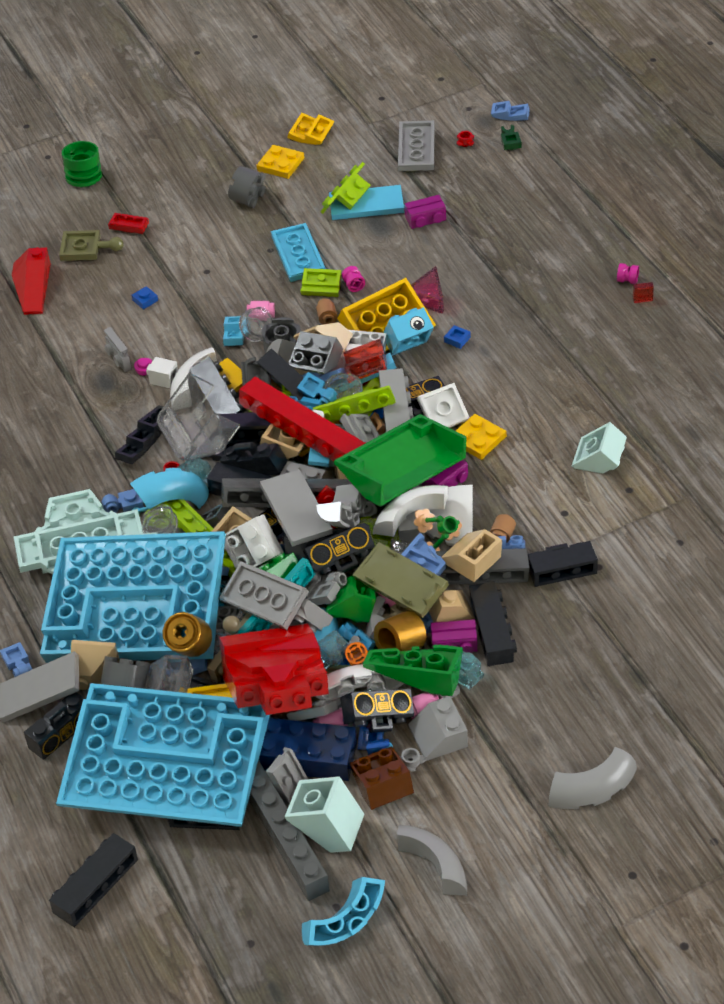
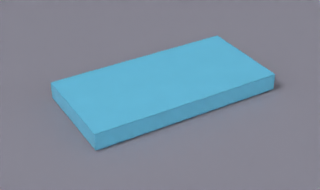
M401 185L368 188L351 210L336 199L330 206L332 220L404 213Z
M306 223L271 231V237L290 282L301 280L304 268L326 269Z

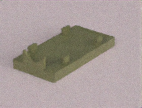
M378 542L353 573L355 580L405 609L416 613L421 618H424L449 586L447 580Z

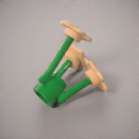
M428 509L415 512L416 519L414 520V525L418 526L420 533L431 530L433 528L432 523H438V533L442 536L434 545L430 541L427 542L428 546L432 545L436 551H440L439 545L444 540L449 541L453 537L460 535L458 530L461 529L462 524L455 517H435Z

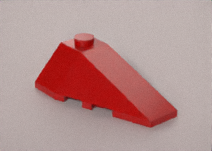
M47 247L28 248L13 264L12 279L24 315L43 314L51 266Z

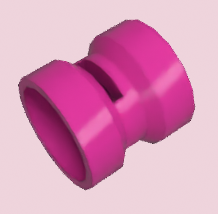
M620 263L617 272V282L629 281L630 284H637L639 266H627Z
M349 266L343 270L341 277L349 291L358 292L364 288L365 279L356 266Z

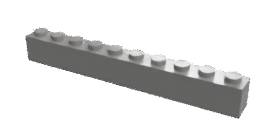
M403 368L379 370L380 388L390 386L396 399L395 404L383 407L386 432L413 418L412 407H408V404L411 403L410 391L406 392V388H409L408 376H404ZM416 511L407 515L406 520L398 527L400 544L411 543L420 533L418 526L414 525Z

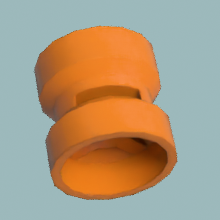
M360 642L351 643L345 650L346 659L351 666L363 664L368 653L367 648Z

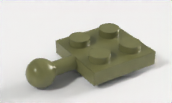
M100 230L63 231L59 253L60 261L97 260L99 248H111L113 251H120L124 246V242L120 237H113L110 241H100Z

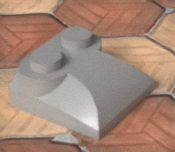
M305 598L293 620L300 624H309L312 631L316 633L317 630L322 631L323 627L329 626L334 617Z

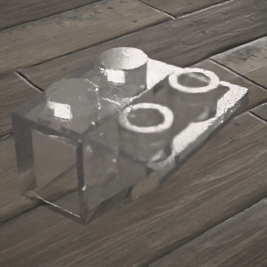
M164 655L150 664L145 689L187 693L194 670L188 657Z

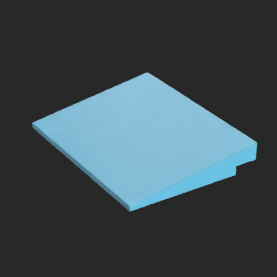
M225 532L61 538L41 628L44 634L40 651L41 657L46 663H49L71 653L72 640L116 643L119 659L134 661L213 659ZM179 612H187L207 622L212 630V642L208 650L198 657H188L172 651L166 646L162 630L170 616ZM184 629V630L182 631V634H181L182 637H185V636H186V634H185V630H186V629Z
M90 683L87 698L83 699L56 804L57 806L242 827L270 715L265 714L261 705L237 708L231 697Z

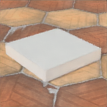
M455 383L417 397L424 416L448 428L462 424L470 418Z

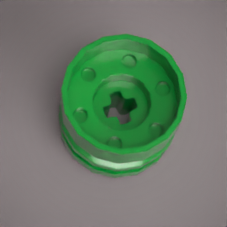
M76 141L63 148L62 160L65 179L68 184L76 187H87L100 181L102 170L99 149L96 144L89 141Z

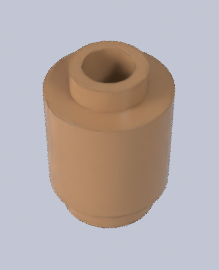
M321 299L316 306L319 322L322 325L336 323L338 316L335 304L330 299Z
M498 515L490 533L495 536H506V543H508L515 529L516 522L509 515Z

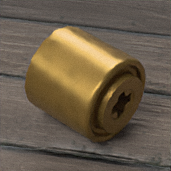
M405 611L382 620L374 628V641L378 649L397 648L399 651H409L415 646L421 648L427 638L423 621L412 611Z
M179 612L170 616L162 630L166 646L172 651L188 657H198L204 654L212 642V630L209 624L203 619L187 612ZM184 629H186V630H185L186 636H185V637H182V636H181L182 631H183Z

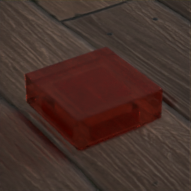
M653 282L633 284L634 303L653 301Z

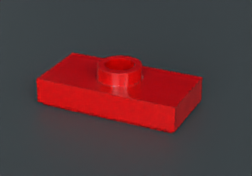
M114 213L108 223V227L112 230L143 234L149 224V219L147 217Z

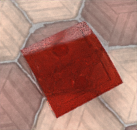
M381 339L343 352L346 361L345 368L350 383L378 373L379 370L387 369L386 355Z

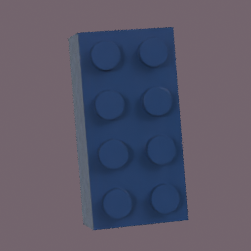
M269 718L259 762L266 772L278 755L284 753V747L291 748L307 777L329 778L340 776L342 781H349L351 774L349 763L353 762L357 747L356 728Z

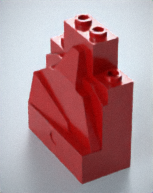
M309 624L289 626L287 630L275 628L219 637L223 679L237 708L261 705L265 714L270 715L312 708L311 697L329 694L327 671L321 660L319 644Z

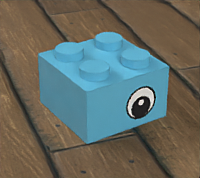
M424 307L418 310L413 308L405 315H395L389 319L384 333H387L386 344L392 355L428 341L434 327Z

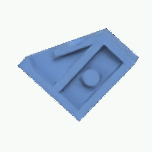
M421 533L416 536L401 554L438 576L446 569V562L441 556L436 554V550L432 545L428 546Z

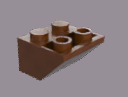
M392 746L349 763L362 797L371 810L414 793L410 771Z

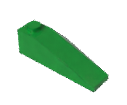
M433 645V649L420 650L419 646L412 647V650L399 651L397 648L369 650L363 662V667L430 694L453 696L459 680L463 647Z

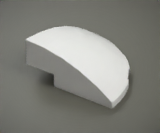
M473 485L448 487L445 509H429V512L435 517L442 516L445 518L453 516L461 522L462 527L458 530L460 535L453 537L449 541L445 540L449 546H454L464 535L473 532ZM434 522L432 523L433 528L426 532V534L433 539L435 537L440 538L442 535L438 533V523Z

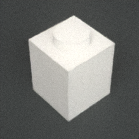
M155 357L152 363L148 365L146 371L150 384L171 389L172 380L178 371L177 362Z

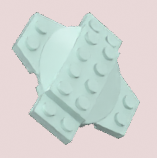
M88 489L49 498L44 517V526L42 528L38 527L35 532L14 536L20 573L42 568L43 574L48 572L53 574L61 538L143 534L138 509L118 514L113 511L105 512L100 501Z

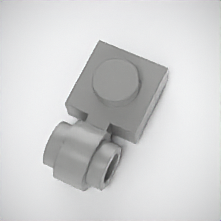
M340 571L330 573L326 577V584L320 585L311 598L312 602L315 605L332 603L336 599L340 588L347 584V577L344 573Z

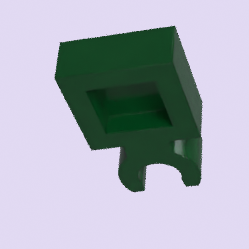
M511 125L509 130L501 126V142L504 150L522 148L519 133L515 132L514 125Z

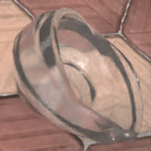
M264 307L248 309L240 317V331L245 338L252 342L263 341L262 328L266 323L267 325L272 323L274 318Z
M334 374L326 380L323 389H327V387L334 389L337 392V399L363 392L361 380L354 374Z
M169 505L154 506L144 513L142 532L158 534L175 533L178 526L177 516Z

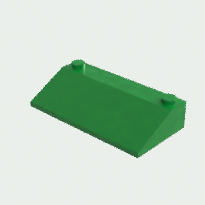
M419 414L334 460V464L364 498L376 505L382 506L465 459L467 436Z

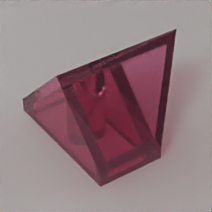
M435 266L411 284L425 308L442 314L444 312L443 294L437 267Z

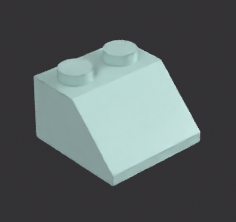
M611 422L584 435L580 439L572 467L602 474L616 469L620 464V457L625 448L624 445L627 437Z

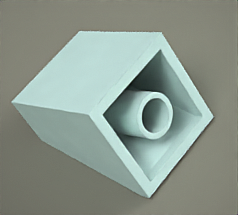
M340 776L299 780L285 814V819L330 853L352 850L364 817V812Z

